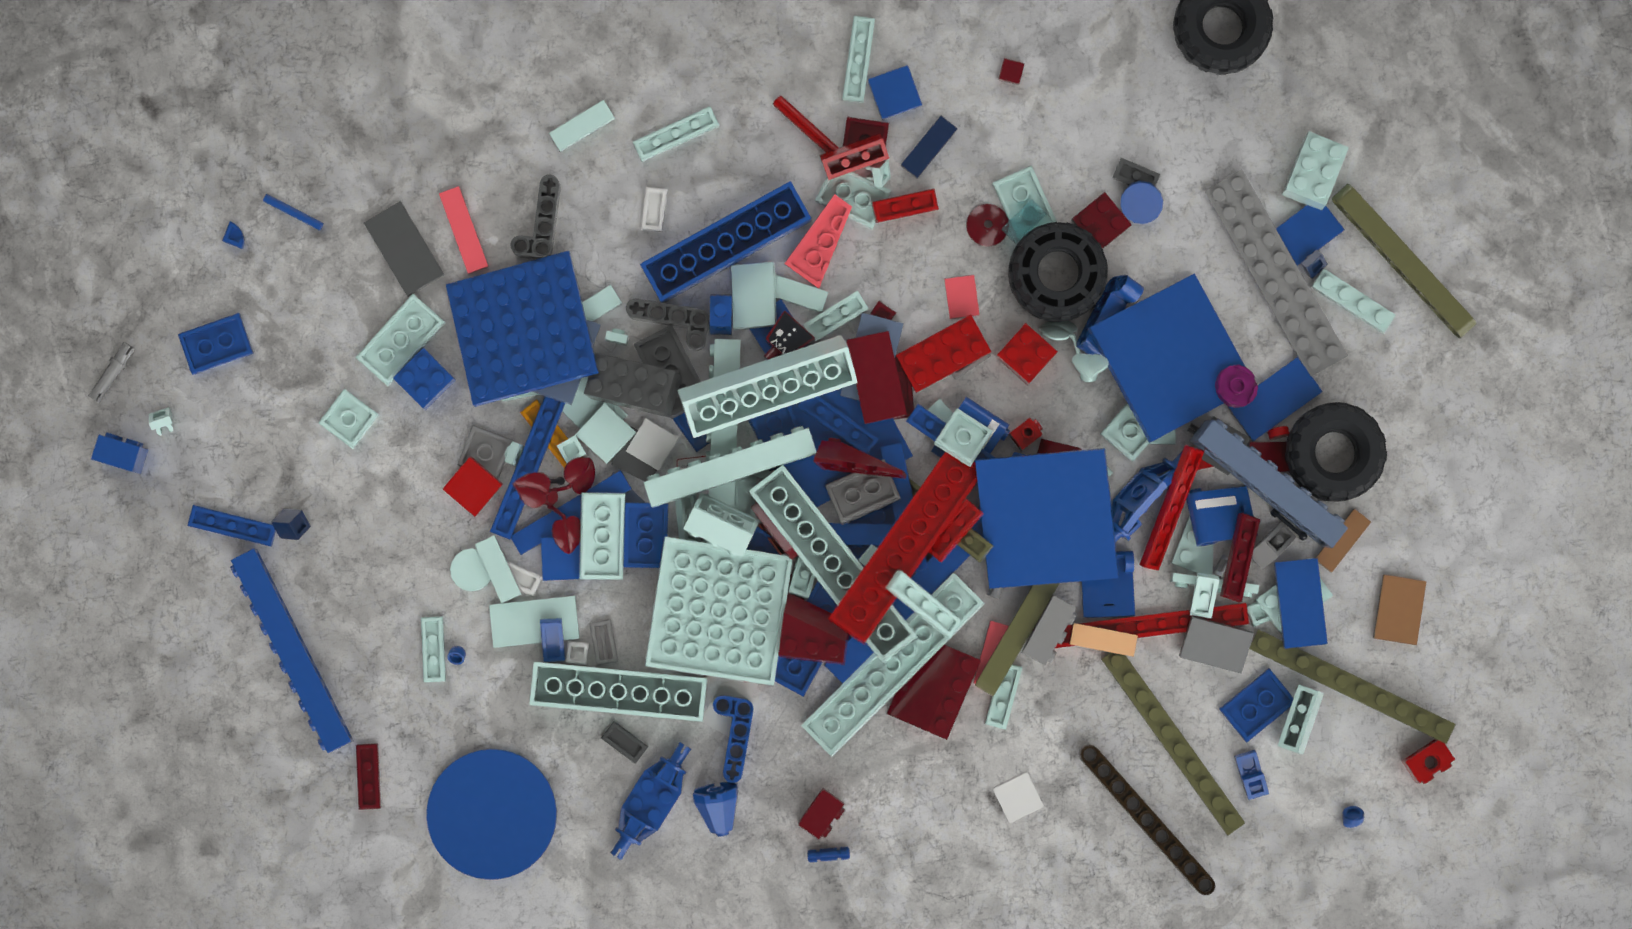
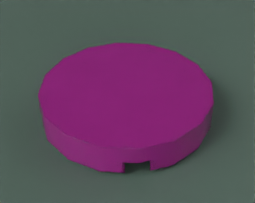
M1233 365L1219 373L1216 378L1215 388L1218 397L1224 404L1233 408H1241L1254 400L1257 395L1258 384L1254 379L1253 372L1247 367Z

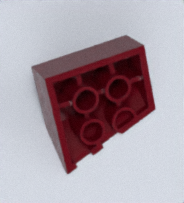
M788 593L778 655L781 658L845 665L849 634L828 620L832 613Z

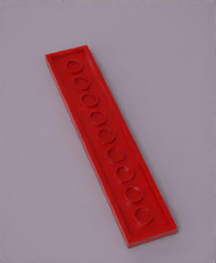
M947 452L943 454L828 619L829 621L865 644L897 598L886 589L896 571L900 570L911 578L977 483L975 462L969 467Z

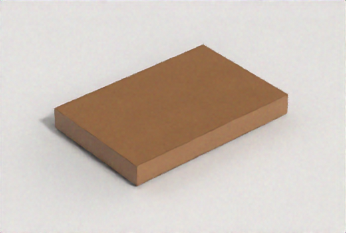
M1390 575L1382 576L1374 639L1417 645L1427 581Z

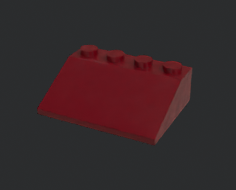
M943 645L895 693L887 714L947 740L981 660Z

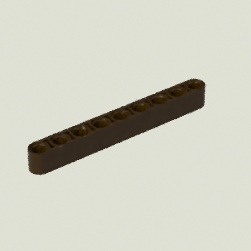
M1084 745L1081 747L1079 758L1190 885L1202 895L1212 894L1215 890L1213 878L1095 746ZM1089 748L1095 752V756L1091 761H1087L1083 755L1084 751ZM1101 765H1107L1109 768V774L1105 777H1101L1098 774V768ZM1116 781L1123 783L1124 788L1120 793H1115L1112 789ZM1135 797L1138 805L1135 809L1131 810L1127 807V801ZM1145 814L1152 816V822L1148 826H1144L1141 822V818ZM1160 830H1164L1167 835L1163 842H1158L1156 839V833ZM1175 846L1181 849V855L1178 858H1172L1170 855L1171 849ZM1188 863H1193L1195 865L1194 873L1186 874L1185 866ZM1203 879H1207L1210 882V886L1206 891H1202L1199 888V883Z

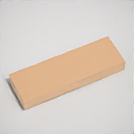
M1073 623L1070 645L1134 657L1138 635Z

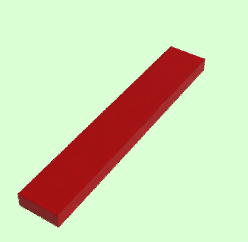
M1185 445L1140 561V566L1159 571L1203 457L1204 450Z

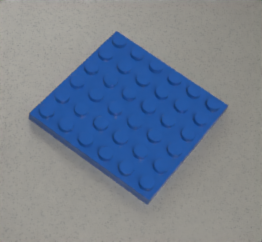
M569 250L446 284L474 407L599 373Z

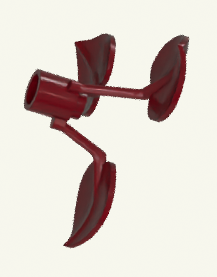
M590 457L574 458L566 464L564 479L569 483L566 486L551 489L549 477L541 472L526 474L513 482V486L525 505L530 508L547 505L548 509L561 516L562 519L556 520L553 523L552 535L557 546L567 554L572 553L580 543L581 520L576 516L566 518V515L553 505L558 500L557 492L568 490L572 487L576 494H581V492H587L591 488L595 479V466Z

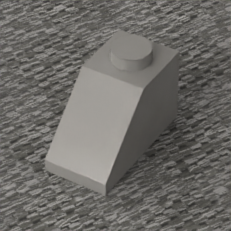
M1281 521L1254 547L1253 561L1264 569L1281 555L1296 536Z

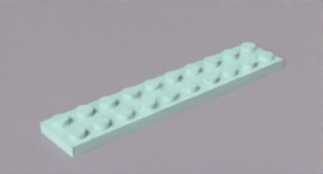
M955 573L931 595L962 620L953 635L985 604ZM914 612L906 620V623L917 637L884 663L873 653L801 726L833 757L950 638H946Z

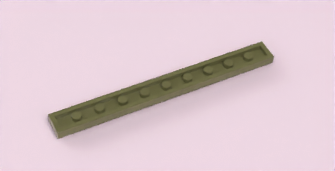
M1259 629L1250 645V650L1447 744L1455 728V723L1299 648L1284 649L1282 640Z
M1110 652L1101 659L1226 835H1230L1244 825L1245 822L1126 655Z

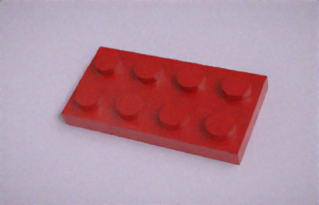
M969 315L896 355V358L915 393H918L990 354L992 351L972 315Z

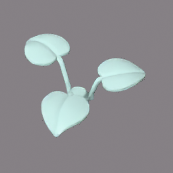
M1070 321L1046 322L1039 327V330L1052 340L1072 338L1076 350V355L1072 358V364L1080 372V379L1082 381H1096L1097 374L1108 367V359L1101 354L1087 355L1080 353L1079 348L1076 347V335L1073 334L1078 330L1074 323Z

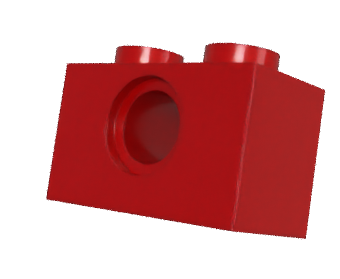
M1434 739L1401 762L1415 783L1422 782L1426 784L1434 779L1433 774L1439 770L1442 773L1452 767L1451 762L1455 758L1445 743ZM1428 756L1434 759V765L1431 768L1425 766V759Z

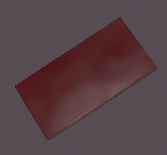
M889 331L846 340L858 382L856 387L864 424L906 416L907 413Z

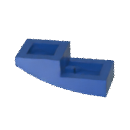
M1252 750L1235 755L1237 768L1248 800L1268 795V787L1261 770L1257 752Z

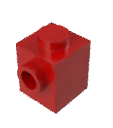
M1028 418L1008 435L1020 451H1023L1043 435L1041 432L1043 428L1036 419L1032 421L1031 418Z

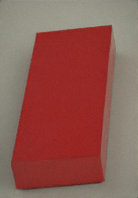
M934 189L871 202L876 223L939 210Z
M966 499L929 550V553L942 563L984 513Z

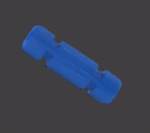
M840 847L839 850L837 848L820 849V851L813 849L807 852L810 863L817 862V860L825 862L837 861L838 858H841V860L850 859L849 847Z

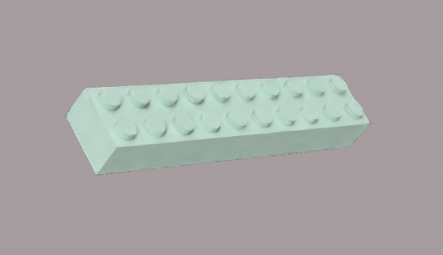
M782 465L749 490V493L838 606L864 568ZM891 605L866 643L880 661L884 663L913 641L917 635L895 607Z

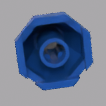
M720 782V786L715 787L713 783L695 789L693 793L694 803L710 832L718 837L728 835L729 831L733 830L738 798L737 783Z

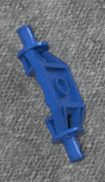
M1183 450L1173 461L1164 458L1162 463L1141 468L1113 499L1112 516L1115 543L1120 537L1129 541L1131 539L1130 536L1142 525L1139 521L1140 516L1162 495L1165 489L1168 490ZM1170 469V471L1166 472L1165 474H1163V475H1161V476H1158V475H1157V474H1160V473H1162V472L1167 471V470ZM1123 513L1125 514V517L1120 526L1119 521L1121 518V514Z
M679 742L670 758L666 759L661 756L659 762L643 772L621 807L619 827L615 829L621 837L610 852L612 855L615 856L619 849H621L617 858L622 860L631 844L635 843L641 846V841L659 830L681 795L683 774L687 773L682 769L681 764L691 751L689 747L686 746L684 751L680 753L685 745Z

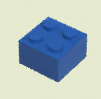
M424 348L393 377L424 410H427L456 381Z
M107 432L105 436L98 434L91 460L141 474L148 453V449L143 448V443L131 439H126V442H122L123 437Z

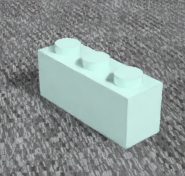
M1298 684L1278 743L1279 747L1304 754L1324 693Z

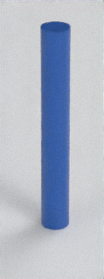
M268 194L263 199V202L318 230H321L324 225L323 222Z

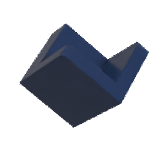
M284 508L271 521L281 539L299 540L311 527L303 511L298 509Z

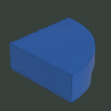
M230 221L222 241L244 249L245 239L243 232L236 224Z

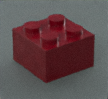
M822 788L799 820L798 825L819 840L822 836L826 838L833 828L830 824L834 818L839 820L845 812L843 808L844 802Z

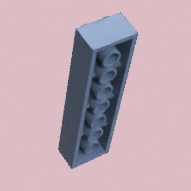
M1217 419V421L1205 420L1189 441L1204 450V453L1320 546L1327 548L1335 546L1348 529L1344 525L1345 520L1342 517L1329 513L1327 511L1328 506L1320 500H1313L1310 497L1312 494L1304 487L1299 488L1294 485L1295 480L1286 473L1284 475L1277 471L1278 466L1270 460H1263L1260 457L1261 453L1251 446L1249 448L1244 445L1243 442L1245 440L1238 434L1229 433L1226 430L1228 427L1222 421Z

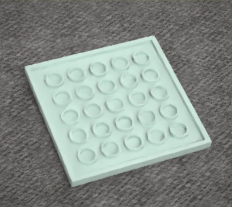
M664 537L645 666L774 686L792 559L784 555L746 550L743 557L740 555L735 556L721 546Z

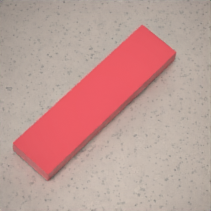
M458 186L439 193L468 274L489 267L460 187Z

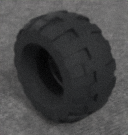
M1180 0L1173 20L1175 41L1184 58L1189 63L1197 66L1199 70L1206 73H1215L1216 75L1237 73L1254 64L1266 50L1273 32V12L1270 9L1268 0ZM1215 7H1225L1238 15L1242 23V32L1235 42L1219 44L1212 41L1206 35L1203 29V19L1209 10Z
M1051 222L1029 231L1016 245L1008 268L1009 285L1021 307L1033 316L1049 322L1069 321L1087 313L1101 298L1108 275L1107 259L1100 243L1087 230L1068 222ZM1051 252H1065L1073 257L1078 265L1077 281L1071 288L1065 291L1050 290L1043 285L1039 278L1038 267L1040 261Z
M1342 402L1316 406L1296 421L1288 435L1285 458L1289 473L1300 488L1304 487L1317 499L1340 502L1357 498L1372 488L1384 471V465L1387 461L1386 439L1378 422L1358 406ZM1337 432L1345 435L1354 447V460L1345 471L1338 473L1326 471L1316 459V445L1319 439L1327 433Z

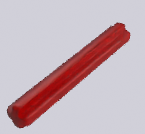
M779 96L775 99L773 106L825 153L839 148L784 97Z

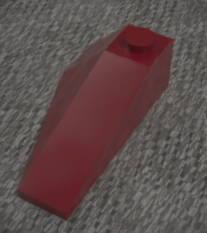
M828 438V441L822 440L814 457V462L822 470L906 479L907 476L903 470L842 443L837 438Z

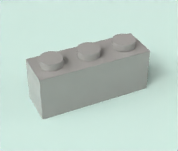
M1053 595L1021 653L1043 665H1046L1047 662L1051 663L1057 653L1054 651L1057 643L1062 644L1067 635L1064 631L1068 624L1072 625L1077 616V613H1075L1076 607Z

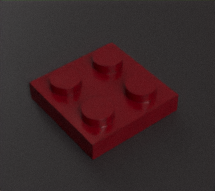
M1106 192L1071 219L1076 226L1091 233L1102 248H1105L1132 226Z

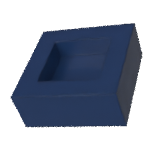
M1317 249L1301 263L1306 274L1311 279L1328 265L1323 254Z

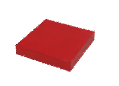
M470 456L443 487V490L476 517L503 483Z

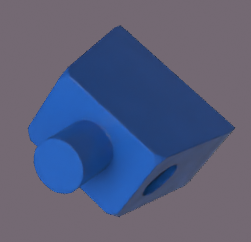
M732 294L710 295V335H732Z

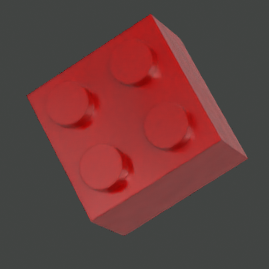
M1025 323L997 354L996 358L1028 386L1058 351Z

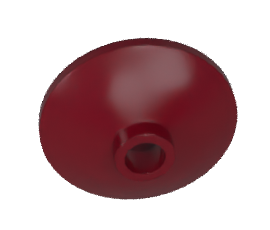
M983 204L971 211L967 218L966 228L968 235L975 243L989 247L997 245L1004 240L1009 230V220L1006 213L1000 207L993 204ZM987 220L991 221L992 227H985L984 222Z

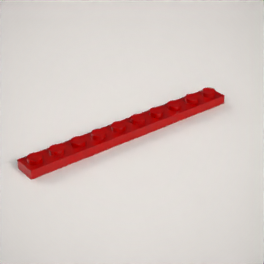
M1246 603L1217 606L1213 608L1212 618L1200 617L1230 626L1249 624ZM1190 610L1079 624L1138 635L1137 638L1186 632L1191 615ZM1073 624L1066 626L1064 631L1067 635L1062 644L1057 643L1055 648L1075 646L1070 645Z

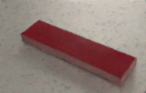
M1238 513L1220 592L1221 597L1242 602L1260 524L1259 518Z

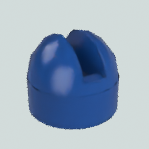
M454 646L449 650L447 658L452 664L460 665L465 660L466 652L463 647Z

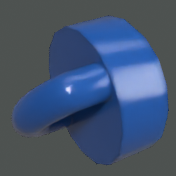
M1356 806L1345 808L1342 814L1343 825L1347 828L1361 825L1364 822V811Z

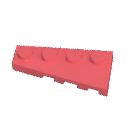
M834 194L784 264L814 286L820 288L852 206Z

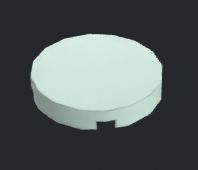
M477 549L463 550L453 559L450 568L451 577L461 589L472 592L478 591L487 586L491 581Z

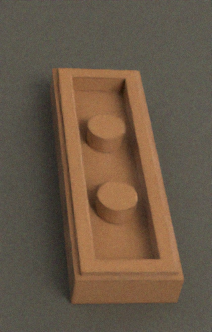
M1353 509L1344 522L1348 529L1333 548H1322L1315 557L1318 558V563L1332 573L1371 521L1356 509Z

